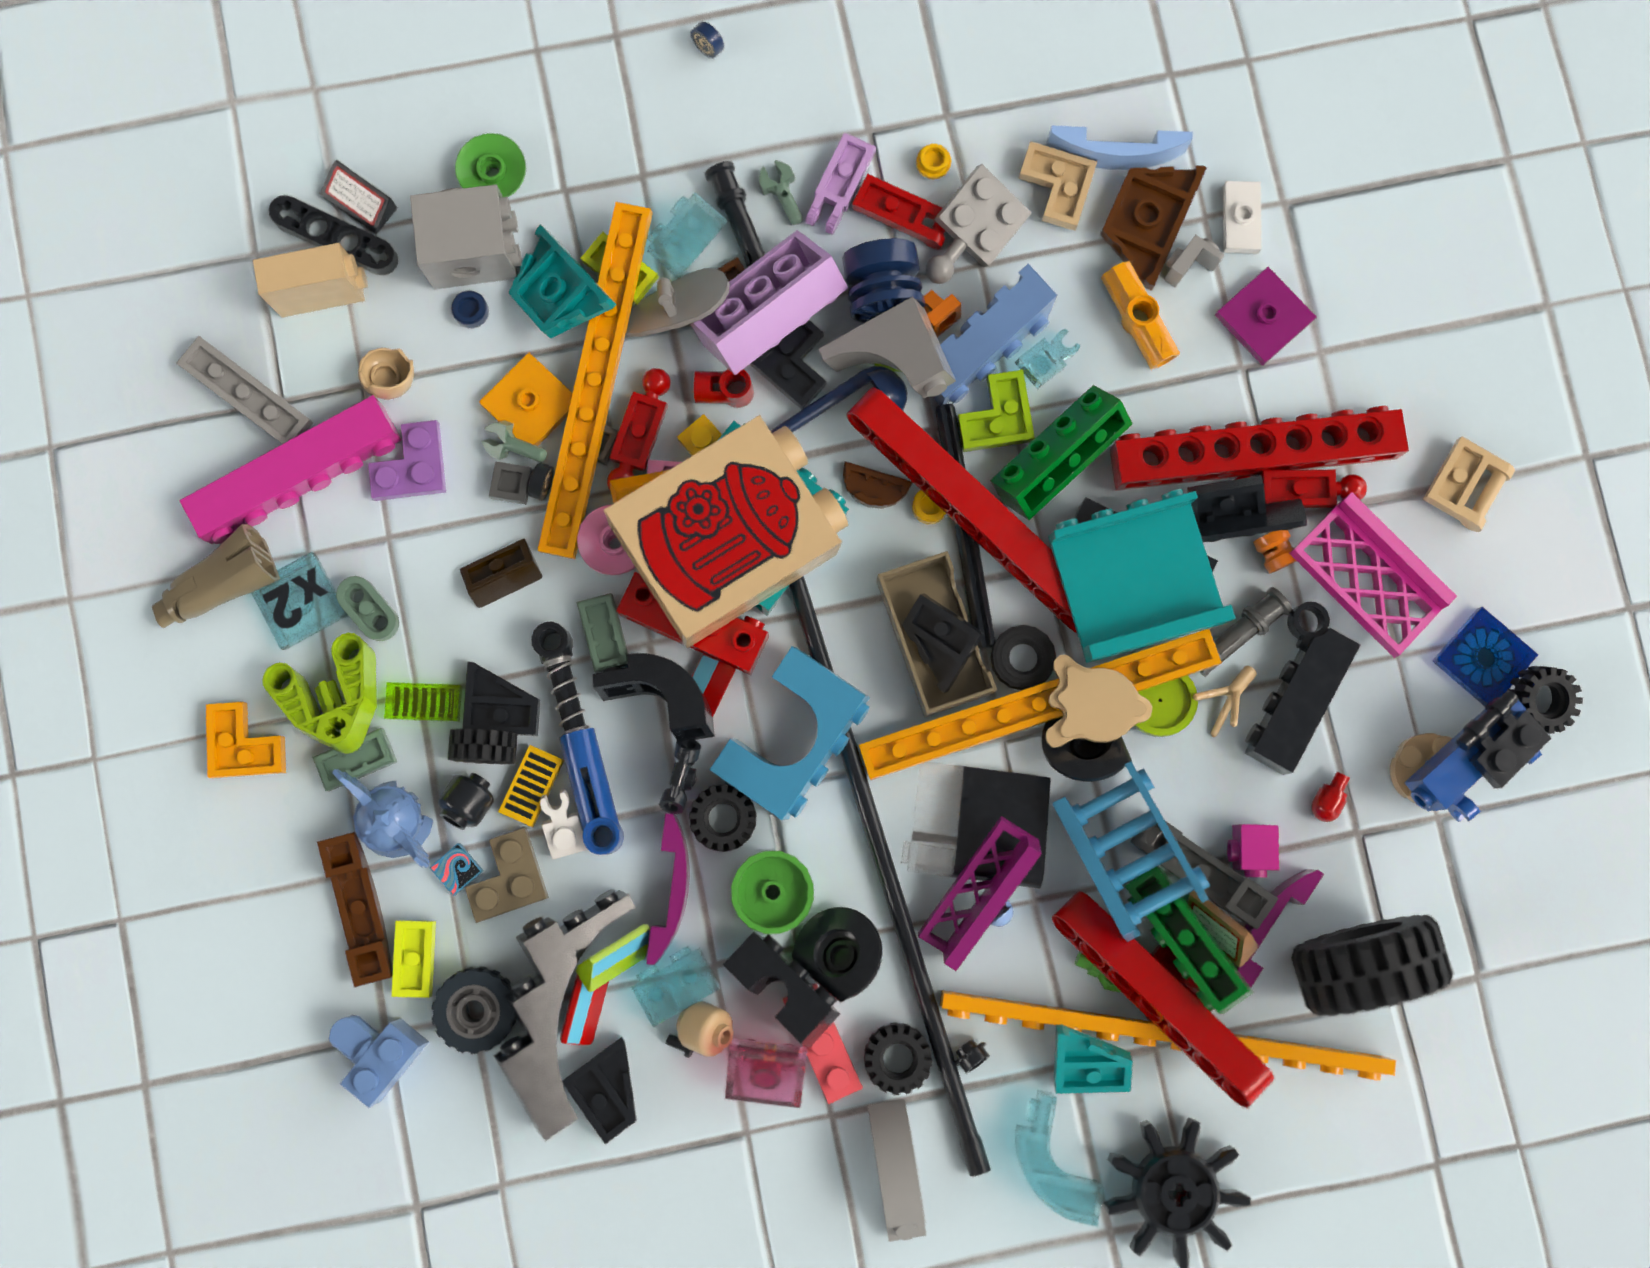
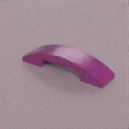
M665 813L661 851L676 852L666 926H651L646 962L648 965H655L666 953L679 929L687 904L690 880L688 848L681 824L674 814Z
M1315 869L1304 870L1285 880L1271 892V894L1279 899L1260 927L1256 930L1247 924L1244 926L1258 944V948L1288 901L1293 904L1305 905L1324 873ZM1254 954L1243 966L1238 967L1234 964L1250 987L1253 986L1264 969L1251 960Z

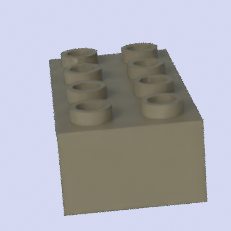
M948 551L878 574L876 582L924 718L992 695L997 691L991 671L987 670L982 662L978 645L949 692L943 693L937 686L938 681L929 665L924 664L918 653L916 643L910 640L902 626L919 595L923 593L968 622L965 608L956 589L954 567Z

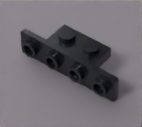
M1261 475L1187 487L1188 493L1196 491L1198 496L1191 503L1203 542H1216L1228 538L1253 536L1279 530H1291L1307 525V517L1301 499L1265 504L1264 484Z

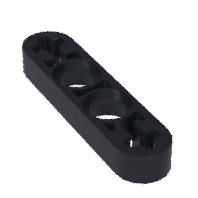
M278 196L270 203L268 209L269 216L281 230L317 247L341 243L345 236L356 235L358 237L357 246L346 252L353 254L357 266H362L364 269L377 275H388L397 267L398 255L386 240L292 196ZM291 209L297 217L301 218L300 224L290 216L283 218L280 212ZM316 220H323L327 223L326 231L320 236H313L309 233L310 225ZM367 246L370 251L379 255L384 251L388 257L387 260H379L377 263L369 253H366Z

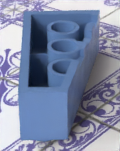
M1029 263L1018 272L1020 277L1018 283L1009 290L1004 285L994 294V298L986 307L988 309L987 312L983 314L982 311H976L966 320L960 328L961 336L957 337L955 334H951L940 344L956 382L947 386L943 393L933 396L939 405L948 404L950 401L953 404L958 403L970 391L968 386L977 378L980 382L985 380L989 374L995 371L997 367L994 364L1003 356L1007 359L1011 358L1023 346L1021 341L1031 333L1035 337L1050 323L1048 317L1057 294Z

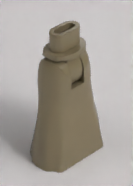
M247 523L238 527L209 556L179 575L170 584V591L166 589L162 593V599L152 605L157 623L162 628H166L175 621L182 624L186 619L201 616L228 601L279 581L280 577L265 539L255 528L247 525Z

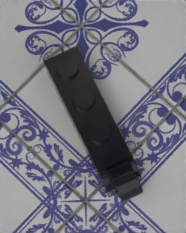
M1305 602L1295 607L1292 613L1288 615V629L1298 639L1296 647L1300 650L1294 661L1289 660L1283 667L1279 675V679L1283 682L1277 693L1273 691L1267 697L1262 707V710L1266 713L1260 725L1255 723L1245 739V742L1249 744L1245 751L1246 755L1282 775L1294 772L1361 644L1332 628H1328L1330 623L1329 614L1325 607L1317 602ZM1302 610H1308L1316 616L1318 626L1314 632H1307L1300 626L1299 615Z

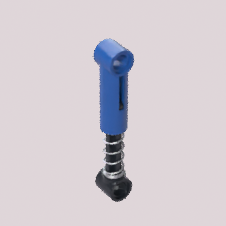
M552 621L544 622L533 631L531 642L535 652L539 654L541 664L549 672L547 678L551 680L553 686L551 694L556 697L557 701L555 710L560 712L562 720L559 726L564 728L565 731L559 737V742L583 830V842L586 848L594 854H612L622 846L624 831L617 817L595 729L589 728L590 726L585 724L583 717L585 709H581L578 698L581 693H577L574 682L577 678L573 677L570 667L573 663L571 659L573 656V639L570 633L560 624ZM552 633L560 634V646L553 651H547L544 647L545 638ZM589 783L592 784L600 818H597L594 804L592 801L588 785ZM601 826L609 827L613 835L611 843L605 847L599 846L594 836L596 830Z

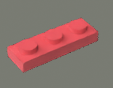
M817 983L812 984L815 989L818 988ZM788 996L782 999L784 1004H786ZM834 1022L810 1048L803 1045L828 1104L863 1089Z

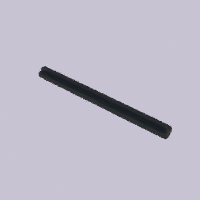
M953 404L939 405L936 407L935 413L941 447L965 468L955 406ZM954 521L971 623L984 632L977 645L979 649L991 648L995 643V636L979 544Z

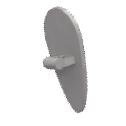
M704 268L693 271L673 282H670L667 278L659 279L657 281V291L631 308L625 337H641L668 331L699 321L712 314L723 304L729 293L730 283L726 275L716 268Z

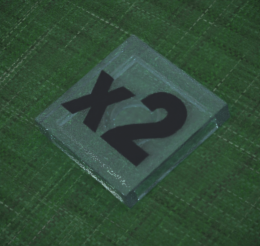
M313 551L278 569L279 581L251 593L277 644L282 650L294 646L348 616L339 605L336 598V590L317 554Z

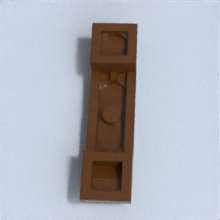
M356 832L318 841L317 845L326 878H331L348 945L345 954L354 987L391 978L390 951L382 911L371 871Z

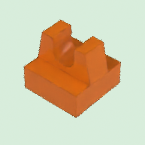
M933 290L924 296V309L936 336L939 337L961 318V303L953 294H950L943 300Z

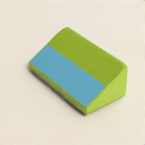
M648 924L639 926L576 966L577 969L575 971L587 991L593 992L646 957L650 935Z

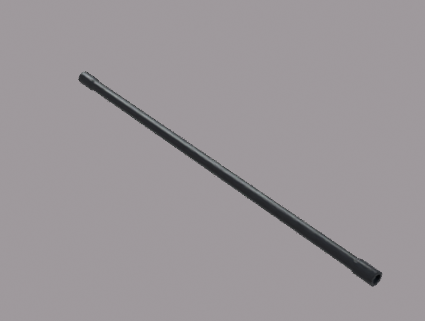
M803 576L788 587L809 655L834 672ZM850 727L846 733L849 741L840 753L959 1134L960 1147L970 1177L979 1176L989 1172L991 1167L982 1138L977 1132L958 1068L955 1065L956 1061L853 731Z

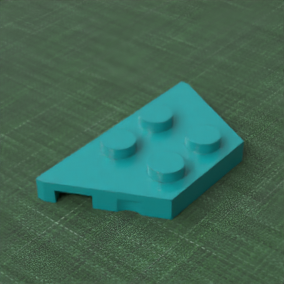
M540 224L534 233L539 237L538 243L532 255L525 254L520 273L514 279L509 295L545 335L553 338L613 309L617 304L554 236Z

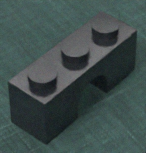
M753 931L727 959L723 966L748 991L759 995L773 982H784L788 997L785 1006L775 1018L800 1044L810 1048L839 1017L840 1013L833 1007L837 1000L823 986L820 985L815 989L806 980L811 974L795 959L789 963L781 955V952L784 950L783 946L770 934H767L764 938Z

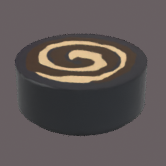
M541 462L535 466L528 483L527 492L530 497L541 501L545 499L554 476L553 466Z

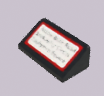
M338 160L333 163L320 195L377 235L397 210V206L389 196Z

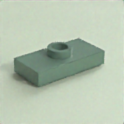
M609 593L576 602L594 672L600 673L610 667L628 665L627 654L629 653L619 615L616 612L617 607L613 594Z
M383 728L366 734L363 744L353 753L344 754L330 749L312 757L325 791L328 792L344 786L332 773L334 769H339L342 772L345 771L351 777H355L358 780L397 763Z

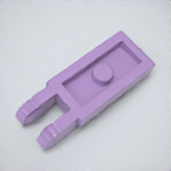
M844 132L815 191V199L806 216L805 222L813 226L817 222L825 202L835 207L827 220L825 230L827 233L834 234L844 211L847 212L874 157L876 146Z

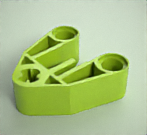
M348 632L338 636L331 647L332 657L337 669L335 672L347 704L343 703L336 681L334 679L329 682L323 680L318 683L319 686L314 688L323 712L321 715L307 680L286 663L271 665L264 672L262 678L264 688L294 727L308 737L344 754L355 752L363 744L377 708L375 652L360 636ZM359 649L358 654L354 658L349 659V655L354 650ZM290 679V682L287 685V687L281 689L282 684L286 680Z

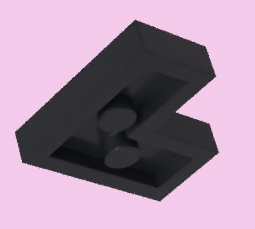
M808 320L805 324L797 327L784 337L778 345L770 348L750 363L756 371L801 410L807 407L827 385V381L803 361L804 357L824 337V332Z

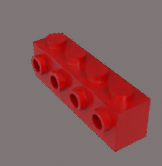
M634 572L616 612L625 619L685 645L641 575ZM745 615L743 620L735 618L689 648L726 663L751 676L766 645L769 634L763 630L764 623Z

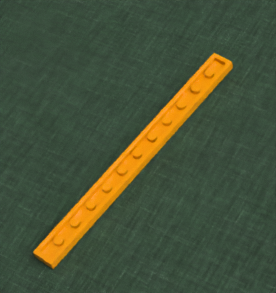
M941 990L939 1005L941 1008L948 1009L947 1015L951 1017L969 1019L970 1012L984 1014V1021L996 1024H1007V1018L1022 1020V1027L1036 1030H1044L1045 1024L1064 1025L1079 1032H1082V1029L1097 1031L1096 1038L1110 1041H1119V1035L1134 1037V1044L1156 1047L1157 1040L1171 1042L1170 1049L1181 1051L1152 1021ZM1234 1034L1265 1064H1268L1269 1057L1283 1059V1066L1297 1069H1306V1063L1319 1064L1320 1071L1331 1074L1343 1075L1345 1068L1358 1070L1357 1077L1371 1080H1381V1074L1395 1076L1396 1060L1385 1056Z

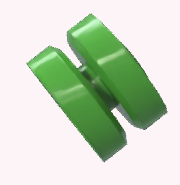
M763 851L749 857L737 869L731 885L732 903L738 917L749 928L763 934H782L797 927L808 915L814 901V883L808 869L796 857L782 851ZM770 885H776L780 889V895L775 900H771V898L766 896V890L769 889Z

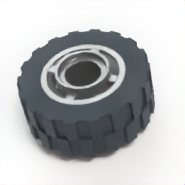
M483 966L479 968H466L448 978L436 992V999L432 1003L431 1008L433 1010L432 1023L436 1026L437 1031L435 1032L438 1037H442L448 1047L452 1046L461 1053L471 1052V1054H478L480 1051L485 1050L487 1052L493 1049L494 1046L499 1045L511 1032L517 1020L516 1015L505 998L507 994L512 992L511 982L508 978L501 976L500 972L495 969L492 971ZM476 1000L484 1006L485 1014L483 1018L474 1019L469 1016L466 1009L468 1001Z

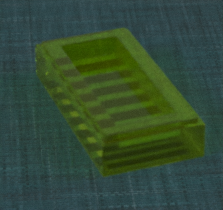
M387 682L384 719L460 722L462 686L453 684Z

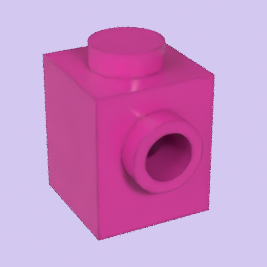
M1232 825V839H1229L1227 843V858L1229 862H1232L1233 869L1244 870V877L1267 878V870H1279V825Z

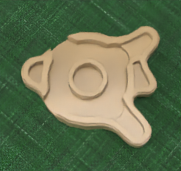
M1060 655L1054 661L1053 667L1059 678V685L1050 695L1048 702L1051 707L1060 709L1063 712V718L1046 732L1045 739L1049 746L1058 748L1074 739L1107 743L1117 740L1125 735L1134 725L1145 722L1150 718L1152 714L1150 701L1141 696L1131 681L1123 674L1106 668H1085L1077 664L1068 655Z

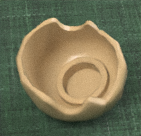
M389 348L370 350L360 360L358 369L359 381L370 395H374L377 398L384 400L399 398L412 385L414 379L413 360H409L399 348L392 350Z

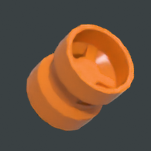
M1288 530L1272 531L1253 541L1257 552L1262 553L1265 558L1264 566L1268 574L1296 562L1289 554L1294 547H1292L1289 541L1291 535Z

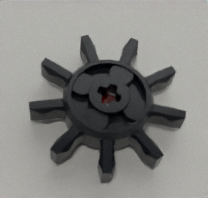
M1187 1118L1178 1147H1163L1155 1127L1147 1120L1140 1122L1142 1136L1149 1146L1150 1153L1139 1164L1133 1163L1125 1156L1110 1153L1107 1158L1119 1172L1133 1177L1132 1193L1126 1196L1113 1197L1103 1202L1108 1215H1121L1132 1210H1138L1145 1219L1141 1228L1132 1238L1129 1245L1131 1250L1140 1257L1148 1249L1155 1235L1160 1232L1172 1236V1254L1178 1267L1189 1268L1188 1236L1204 1230L1216 1245L1228 1251L1233 1245L1227 1234L1213 1222L1220 1204L1234 1207H1245L1251 1204V1198L1236 1189H1220L1216 1174L1221 1169L1232 1164L1240 1156L1236 1149L1228 1145L1219 1149L1210 1158L1203 1160L1195 1153L1196 1143L1200 1135V1122L1196 1119ZM1176 1184L1183 1188V1191L1177 1192L1176 1199L1169 1195V1191L1175 1190Z

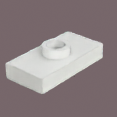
M1225 181L1223 185V253L1258 254L1261 250V182Z

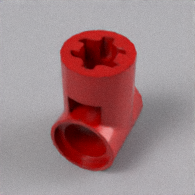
M729 369L725 371H695V403L729 404L731 407L741 408L748 405L753 399L754 389L752 381L744 369L736 375ZM740 381L746 384L745 389L739 394L728 392V387L733 382ZM713 384H719L721 391H713Z

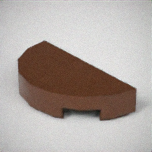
M844 461L843 480L847 491L855 501L868 508L883 509L896 505L906 497L913 484L912 481Z

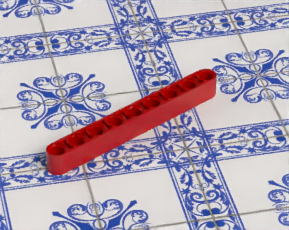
M870 388L846 413L850 424L1069 629L1077 633L1052 550L886 394L877 388Z

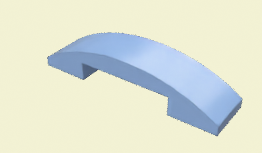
M1051 125L1047 146L1097 161L1096 168L1129 170L1130 168L1153 167L1185 154L1193 139V132L1157 130L1152 143L1086 141L1087 127Z

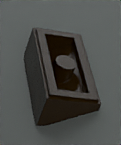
M525 538L459 569L467 592L478 608L499 600L543 577Z

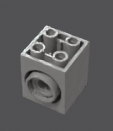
M497 184L472 188H451L440 192L410 195L417 265L434 289L511 280L518 276L517 266H522V257L519 244H515L513 232H518L517 217L515 211H511L509 198L502 196Z

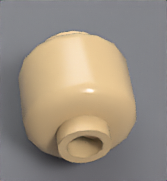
M705 1001L695 1002L685 1008L677 1019L676 1027L680 1043L684 1047L703 1056H716L732 1041L733 1024L730 1014Z

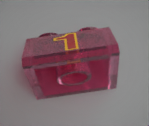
M732 1038L728 1053L725 1099L800 1108L808 1047Z

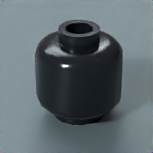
M471 773L469 777L465 775L454 776L438 800V805L442 810L439 815L445 821L461 830H464L466 827H477L494 802V797L488 790L490 783L476 773Z

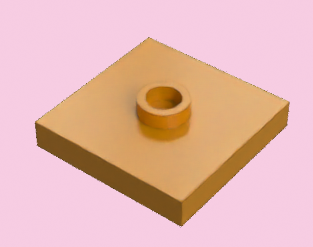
M528 352L479 403L498 422L505 420L513 423V434L516 438L539 446L567 418L573 393Z

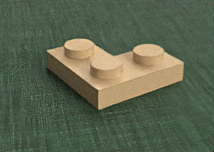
M1030 141L1018 179L1052 189L1042 221L1073 231L1076 230L1097 161Z

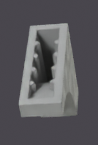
M913 296L819 348L823 361L836 372L854 365L867 363L882 364L895 368L904 373L912 388L923 398L937 396L943 393L947 386L956 382L928 315Z

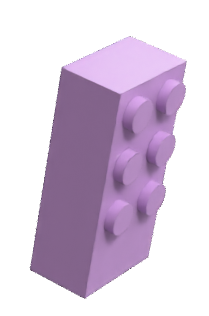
M796 230L729 281V293L723 304L712 314L690 325L703 346L736 375L767 350L778 345L784 337L797 327L805 324L810 317L823 307L834 302L840 294L848 289V286L833 257L800 231Z

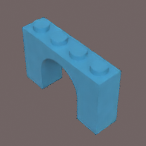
M793 646L772 675V678L803 698L813 709L817 719L818 733L812 750L799 762L788 766H780L768 761L738 739H730L709 769L780 820H788L791 815L796 818L808 802V799L804 797L811 785L817 787L822 782L829 770L825 767V764L832 754L838 756L849 741L846 733L853 723L859 725L870 709L866 705L870 699L868 695Z

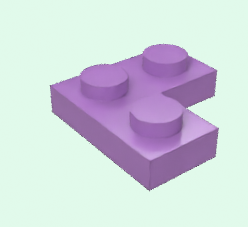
M437 420L401 424L404 459L368 463L371 498L374 501L446 493L440 423Z

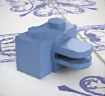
M351 1015L339 1019L333 1024L329 1034V1041L332 1046L355 1064L340 1084L368 1108L383 1100L429 1043L427 1039L401 1018L390 1022L379 1033L360 1016Z

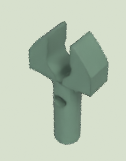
M775 160V168L781 176L780 184L768 177L765 167L762 166L759 176V187L763 195L765 196L769 193L777 195L792 225L800 224L803 221V216L789 190L790 183L795 182V175L791 167Z
M504 420L484 428V430L498 434L500 440L504 442L500 444L492 439L481 441L491 457L500 460L507 458L508 452L512 451L537 462H543L546 459L547 451L514 436L513 423Z

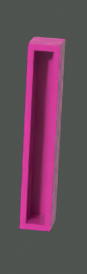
M372 395L179 501L198 537L210 544H222L242 524L247 523V525L255 526L267 519V514L278 508L285 509L295 505L300 500V496L311 490L319 491L331 484V479L342 473L350 474L357 471L367 459L390 453L394 450L395 444L402 441L383 404Z

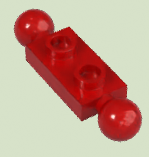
M652 368L648 370L642 379V385L646 391L645 394L633 391L609 457L612 462L620 464L619 468L613 469L607 477L609 490L611 480L634 476L632 473L633 469L645 472L648 460L650 459L668 408L667 402L658 400L659 396L667 393L671 385L670 377L663 369Z
M1263 470L1260 473L1264 484L1265 504L1301 499L1304 508H1334L1337 506V496H1340L1343 500L1353 492L1362 500L1367 493L1366 481L1361 476L1349 474L1344 476L1339 482H1336V470ZM1243 475L1237 477L1236 479L1247 478L1251 476Z

